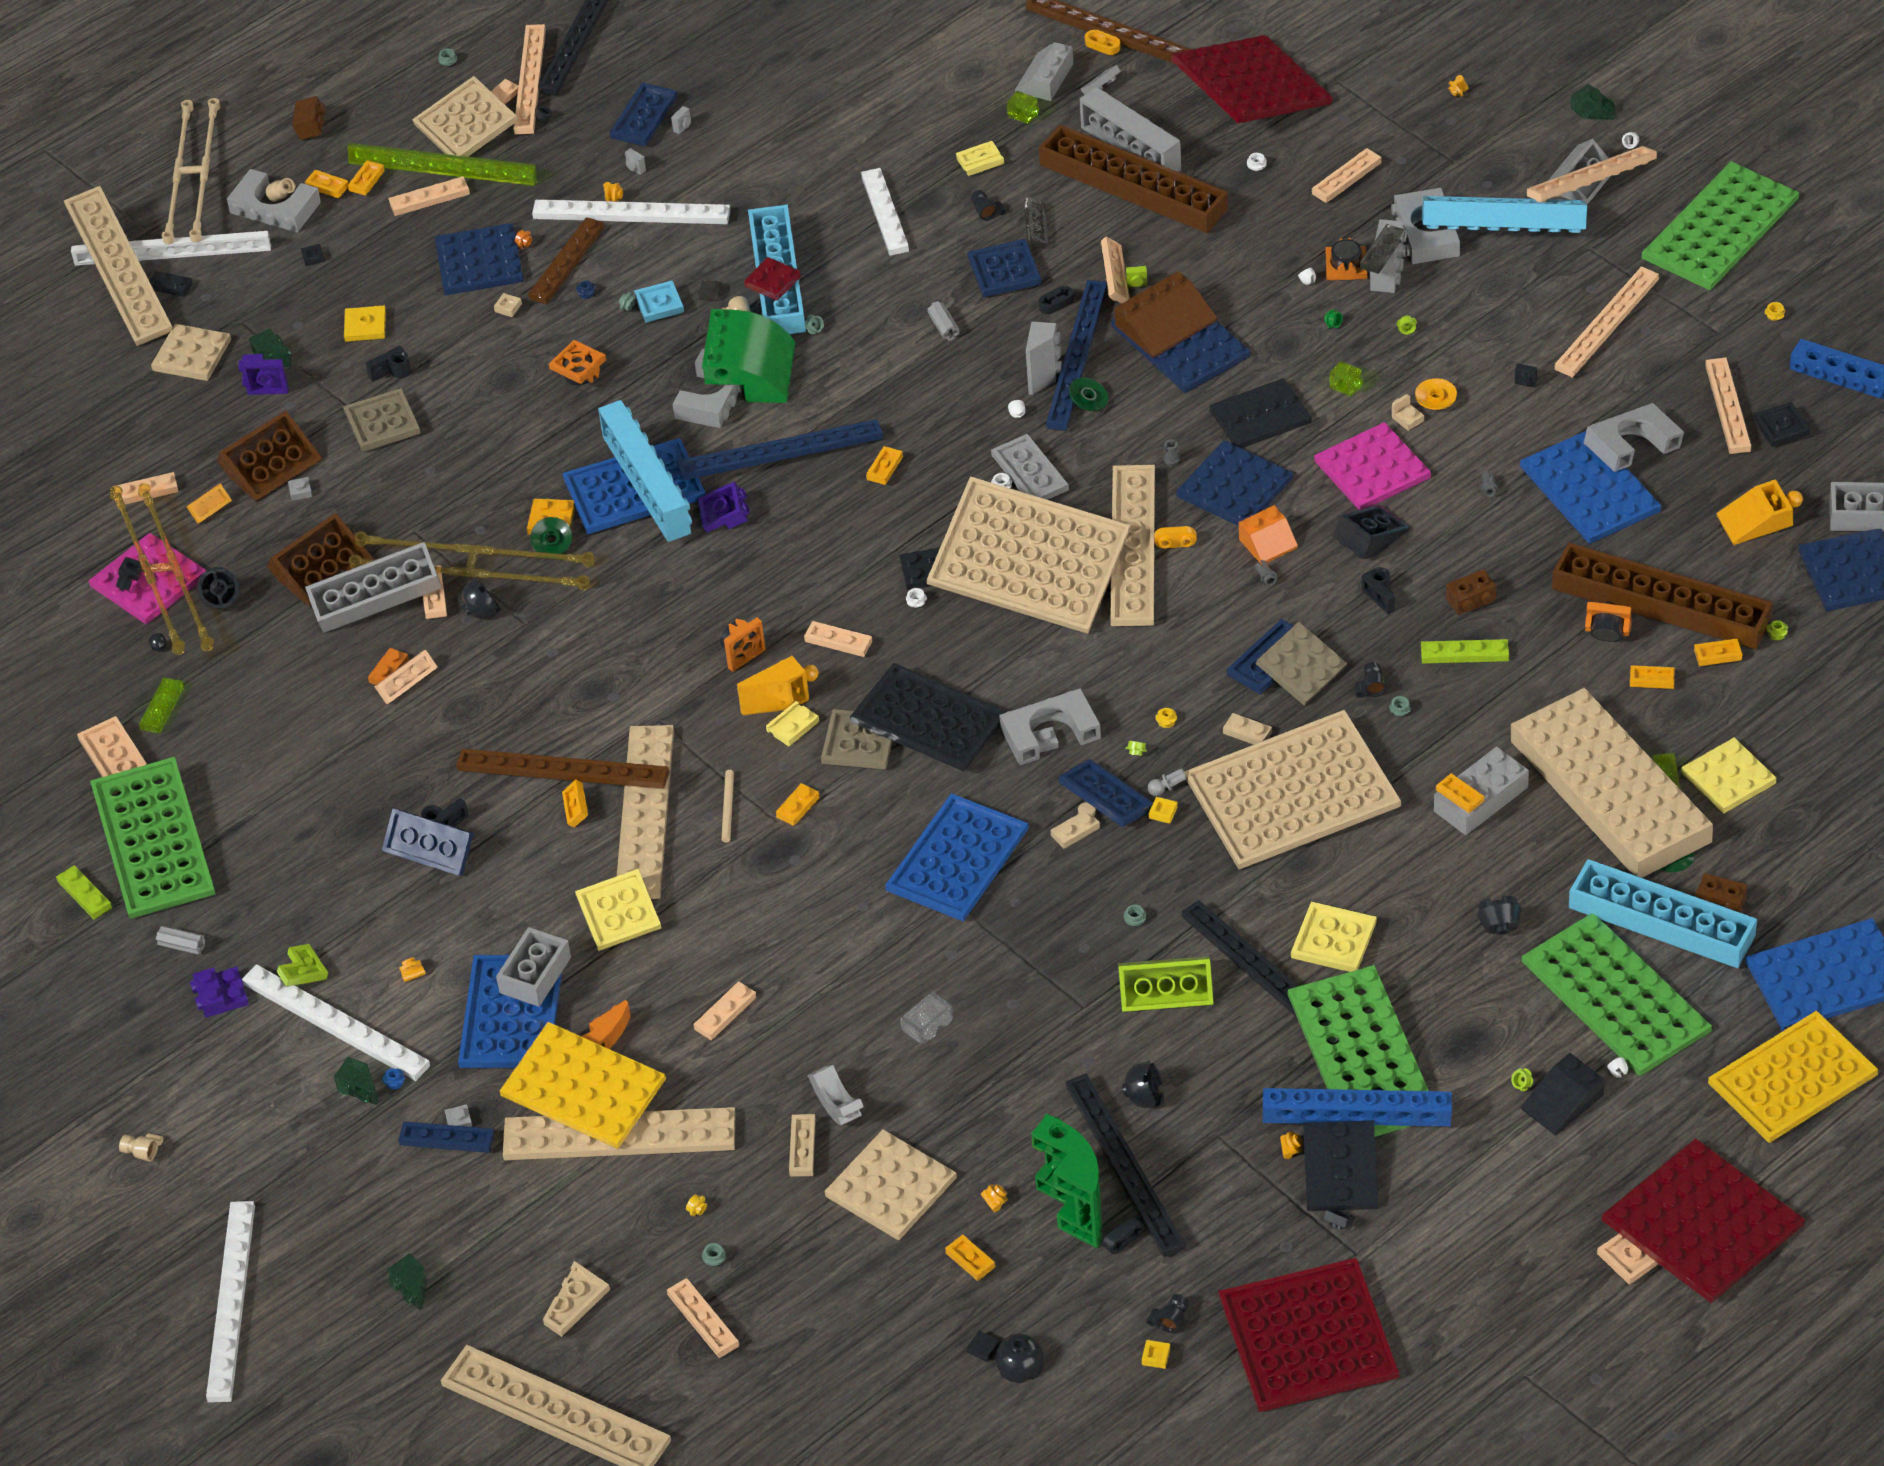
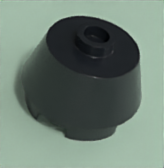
M1505 895L1502 896V900L1492 902L1488 898L1478 904L1477 917L1487 933L1504 935L1518 928L1522 907L1517 902L1516 897Z

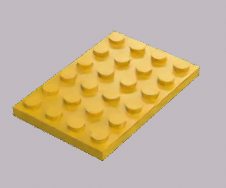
M1815 1011L1710 1076L1708 1084L1768 1143H1771L1877 1076L1878 1069L1819 1012Z
M547 1022L501 1088L500 1095L619 1149L666 1080L664 1073Z

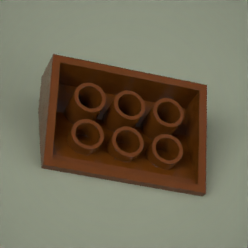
M1179 271L1114 308L1115 326L1152 358L1217 321V317L1192 282Z
M284 411L220 451L217 462L228 477L256 502L320 462L323 458L288 412Z
M334 513L272 556L267 567L282 585L311 607L312 604L305 587L375 560L341 518Z

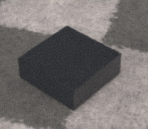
M320 244L301 248L305 266L325 262Z
M978 1331L967 1346V1353L988 1362L1000 1345V1340Z

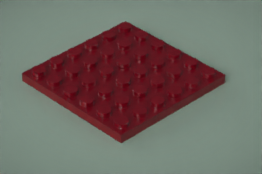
M1266 35L1199 47L1172 54L1171 60L1238 124L1330 105L1332 103L1333 97Z
M1696 1138L1603 1213L1601 1219L1710 1303L1714 1302L1803 1227L1805 1219Z
M1357 1258L1218 1291L1219 1299L1258 1412L1399 1378V1371Z

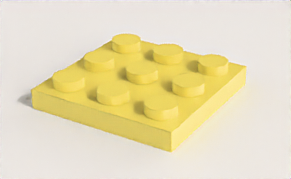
M1735 738L1682 767L1681 772L1723 814L1775 785L1777 779Z
M639 869L575 891L598 951L661 929V923Z
M1311 902L1292 948L1291 958L1348 972L1358 970L1375 928L1376 917Z

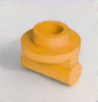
M1458 75L1454 82H1448L1450 86L1448 90L1455 97L1457 95L1462 97L1464 95L1463 92L1469 88L1462 75Z
M606 182L603 184L607 202H618L619 199H622L623 188L620 187L619 183L611 184Z
M414 957L403 961V966L399 968L404 982L426 974L421 961H415Z
M1290 1131L1280 1137L1283 1157L1285 1159H1290L1294 1154H1299L1303 1151L1304 1142L1298 1133Z
M990 1184L981 1193V1196L993 1212L999 1211L1003 1203H1006L1008 1200L1006 1190L999 1184L996 1186Z

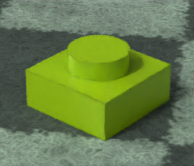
M1146 266L1126 268L1128 288L1147 286Z

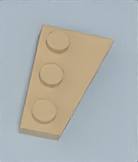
M574 1261L570 1274L567 1278L565 1277L562 1283V1289L558 1296L554 1298L543 1318L544 1325L562 1337L610 1291L609 1284Z

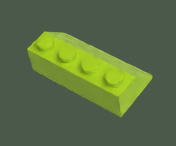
M1209 956L1118 963L1122 1012L1213 1005Z

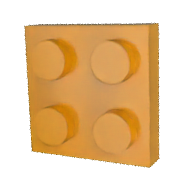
M534 499L527 526L528 535H531V531L538 521L547 517L560 518L571 529L575 511L574 501Z

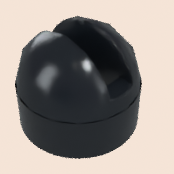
M539 106L535 117L540 123H546L551 118L552 111L547 107Z
M156 633L148 640L151 648L157 652L163 651L167 646V640L162 633Z

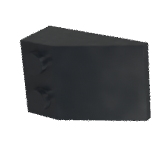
M1379 504L1341 515L1333 537L1342 546L1353 551L1355 556L1366 559L1379 554L1408 532L1410 526Z
M1569 1053L1552 1067L1522 1104L1521 1109L1552 1134L1557 1135L1604 1096V1078L1573 1054Z

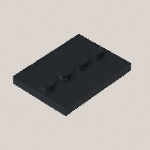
M1284 378L1209 405L1210 412L1231 443L1241 449L1312 423L1310 414Z
M1374 1120L1303 1123L1307 1211H1326L1332 1208L1337 1210L1378 1209Z

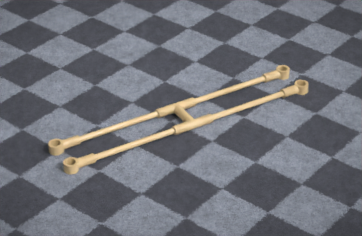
M217 98L208 100L210 120L205 155L200 166L183 167L182 157L187 122L190 118V112L194 108L191 100H184L181 103L183 123L178 157L174 167V184L169 218L165 232L162 233V239L165 244H171L175 241L173 218L181 174L200 173L201 184L196 219L189 235L192 242L202 240L200 219L205 183L208 179L210 165L209 155L214 119L216 118L217 110L220 109L219 99Z

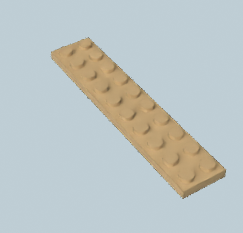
M101 186L64 200V204L136 346L169 333L173 329Z
M1155 465L1113 466L1112 520L1130 525V531L1111 576V626L1154 625Z
M673 725L630 726L627 763L668 766L670 771L664 789L627 785L624 788L617 876L639 869L650 899H660L674 737Z
M735 1107L644 1111L619 1149L546 1116L505 1118L504 1160L735 1150Z
M468 1345L464 1347L441 1379L443 1387L619 1466H654L671 1442L670 1435Z

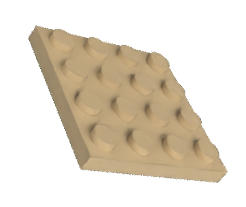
M473 76L412 120L414 125L457 165L515 124L518 118Z
M882 1130L825 1190V1196L895 1239L900 1240L954 1182L957 1176L953 1170L887 1131Z

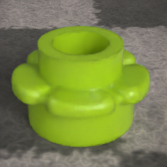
M1407 315L1397 321L1398 330L1402 334H1411L1416 329L1417 321L1414 317L1411 318V316Z
M1779 620L1772 621L1766 628L1769 637L1773 640H1782L1788 633L1787 624Z
M1129 741L1128 747H1126L1129 750V754L1142 756V752H1147L1145 750L1146 743Z
M1520 1068L1515 1071L1511 1078L1513 1086L1521 1091H1527L1533 1085L1531 1071L1527 1068Z

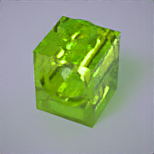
M1016 91L1007 102L1008 117L1029 124L1038 115L1039 107L1036 97Z
M1342 361L1329 373L1330 388L1350 397L1363 384L1362 370Z

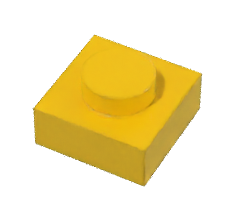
M1156 797L1149 812V819L1170 824L1178 808L1177 802Z
M1146 1340L1142 1365L1166 1369L1170 1353V1343Z

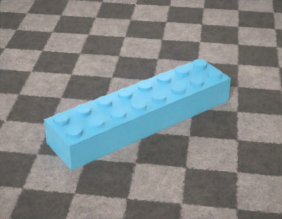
M1423 196L1422 223L1430 229H1438L1439 225H1446L1447 229H1459V226H1467V229L1479 230V226L1488 227V230H1500V227H1507L1509 231H1520V228H1528V231H1540V228H1547L1549 232H1561V229H1569V232L1579 233L1581 229H1586L1587 204L1584 200L1547 199L1546 202H1537L1535 199L1454 196Z
M788 205L748 210L756 268L767 257H770L797 269ZM799 279L778 301L760 294L762 315L780 325L789 334L806 332Z
M621 400L598 408L602 435L605 442L667 542L691 534L690 525L692 524V519L688 513V510H690L688 500L682 498L679 486L674 485L671 473L665 471L662 459L657 458L656 450L653 445H649L646 433L640 431L637 419L633 420L630 408L628 406L625 407Z
M1589 859L1569 891L1570 909L1587 915L1595 914L1601 920L1735 968H1739L1756 937V918Z

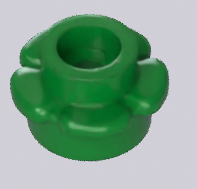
M1331 309L1326 313L1324 321L1329 329L1332 327L1339 328L1342 324V313L1336 309Z

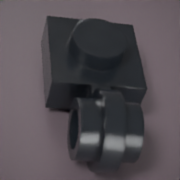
M125 557L118 570L119 578L116 587L123 592L125 590L129 591L132 580L138 582L146 563Z

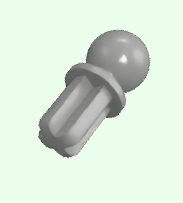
M1179 769L1167 776L1163 774V780H1151L1148 784V791L1153 796H1160L1164 793L1165 788L1168 787L1169 790H1172V786L1187 779L1184 770Z

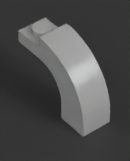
M827 1065L808 1074V1078L820 1102L837 1124L843 1125L862 1116L859 1110L864 1107L861 1099H854L847 1093L834 1065Z

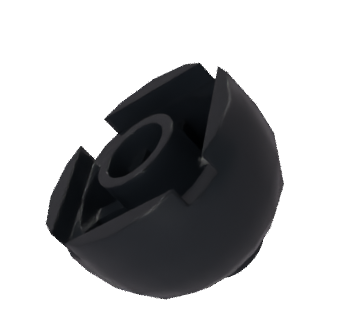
M213 567L206 570L200 576L197 583V594L205 606L212 609H224L236 600L239 594V582L237 577L229 570H226V568Z
M476 576L464 585L461 591V598L464 604L461 607L468 616L472 614L476 618L486 619L501 610L497 602L493 601L489 591Z
M1151 1061L1136 1064L1129 1069L1125 1077V1083L1122 1085L1125 1097H1129L1130 1101L1137 1107L1153 1108L1161 1106L1163 1103L1164 1093H1159L1158 1085H1162V1080L1156 1065L1150 1063Z
M1021 1333L1005 1338L998 1346L996 1353V1365L1000 1375L1006 1380L1015 1383H1024L1025 1379L1031 1377L1032 1380L1035 1379L1042 1372L1044 1366L1043 1351L1037 1340Z

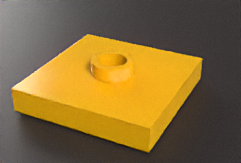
M385 305L345 309V342L384 339L386 324Z

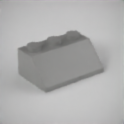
M1054 42L1038 52L1017 85L1015 92L1051 101L1073 66L1072 46Z
M1592 138L1577 145L1549 180L1609 158ZM1610 176L1606 177L1605 180L1595 181L1589 186H1582L1575 191L1563 193L1561 197L1569 200H1584L1588 204Z
M1031 322L1026 346L1029 395H1033L1055 383L1058 373H1061L1062 361L1058 360L1061 357V347L1057 345L1060 342V332L1056 331V323Z

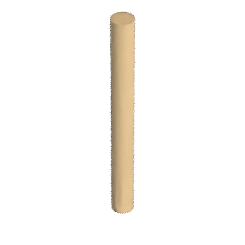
M732 770L725 772L721 839L725 843L730 842L734 784V771Z

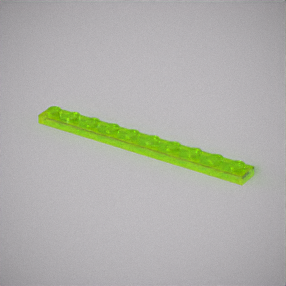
M350 143L347 146L349 164L364 165L368 160L382 164L384 168L532 186L537 182L536 165L355 143Z

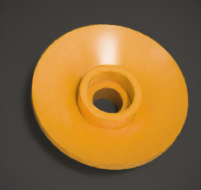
M1438 378L1423 381L1417 386L1415 391L1417 402L1421 406L1432 410H1440L1451 406L1457 397L1455 386L1447 380Z

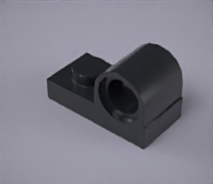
M400 345L365 363L368 377L372 382L389 373L399 379L405 378L411 373L408 354Z
M1377 567L1361 575V590L1387 614L1395 611L1396 598L1390 590V572L1386 568Z
M462 798L449 804L444 810L436 805H428L421 811L422 817L453 827L469 816L467 804Z

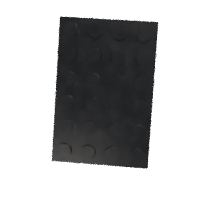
M893 663L851 714L850 722L964 772L1000 727L999 715L1007 711Z

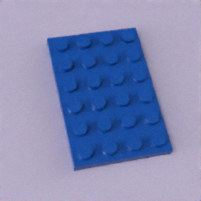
M1586 431L1520 460V467L1582 537L1591 544L1661 512V505L1627 468L1614 472L1584 443Z
M681 438L654 446L657 458L662 459L665 471L671 473L674 485H678L681 490L682 498H686L690 504L698 501L699 497L706 495L699 477L682 480L677 467V460L689 458ZM616 458L562 473L564 482L587 534L651 515Z
M951 793L886 883V891L964 922L1028 831V823Z
M1873 918L1746 956L1745 962L1782 1031L1815 1011L1819 1012L1825 1019L1884 1002V937Z
M474 955L458 1060L459 1068H516L547 1022L556 1025L562 972L539 1007L499 992L496 976L510 955Z

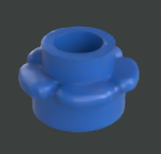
M398 1068L388 1069L382 1077V1081L389 1089H398L404 1083V1072Z

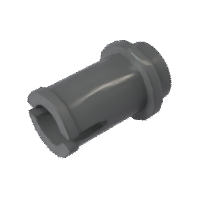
M1170 439L1164 443L1165 454L1163 459L1167 465L1175 466L1180 460L1177 449L1178 443Z
M1485 471L1481 475L1483 483L1481 492L1486 497H1493L1498 491V487L1495 484V474L1490 471L1489 477V471Z
M1261 560L1264 567H1261L1260 563L1257 562L1255 570L1259 573L1261 582L1266 586L1274 585L1277 581V574L1270 569L1265 560Z

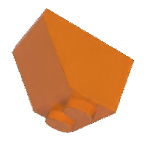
M1275 505L1239 522V540L1261 565V560H1265L1268 563L1298 548L1287 519Z

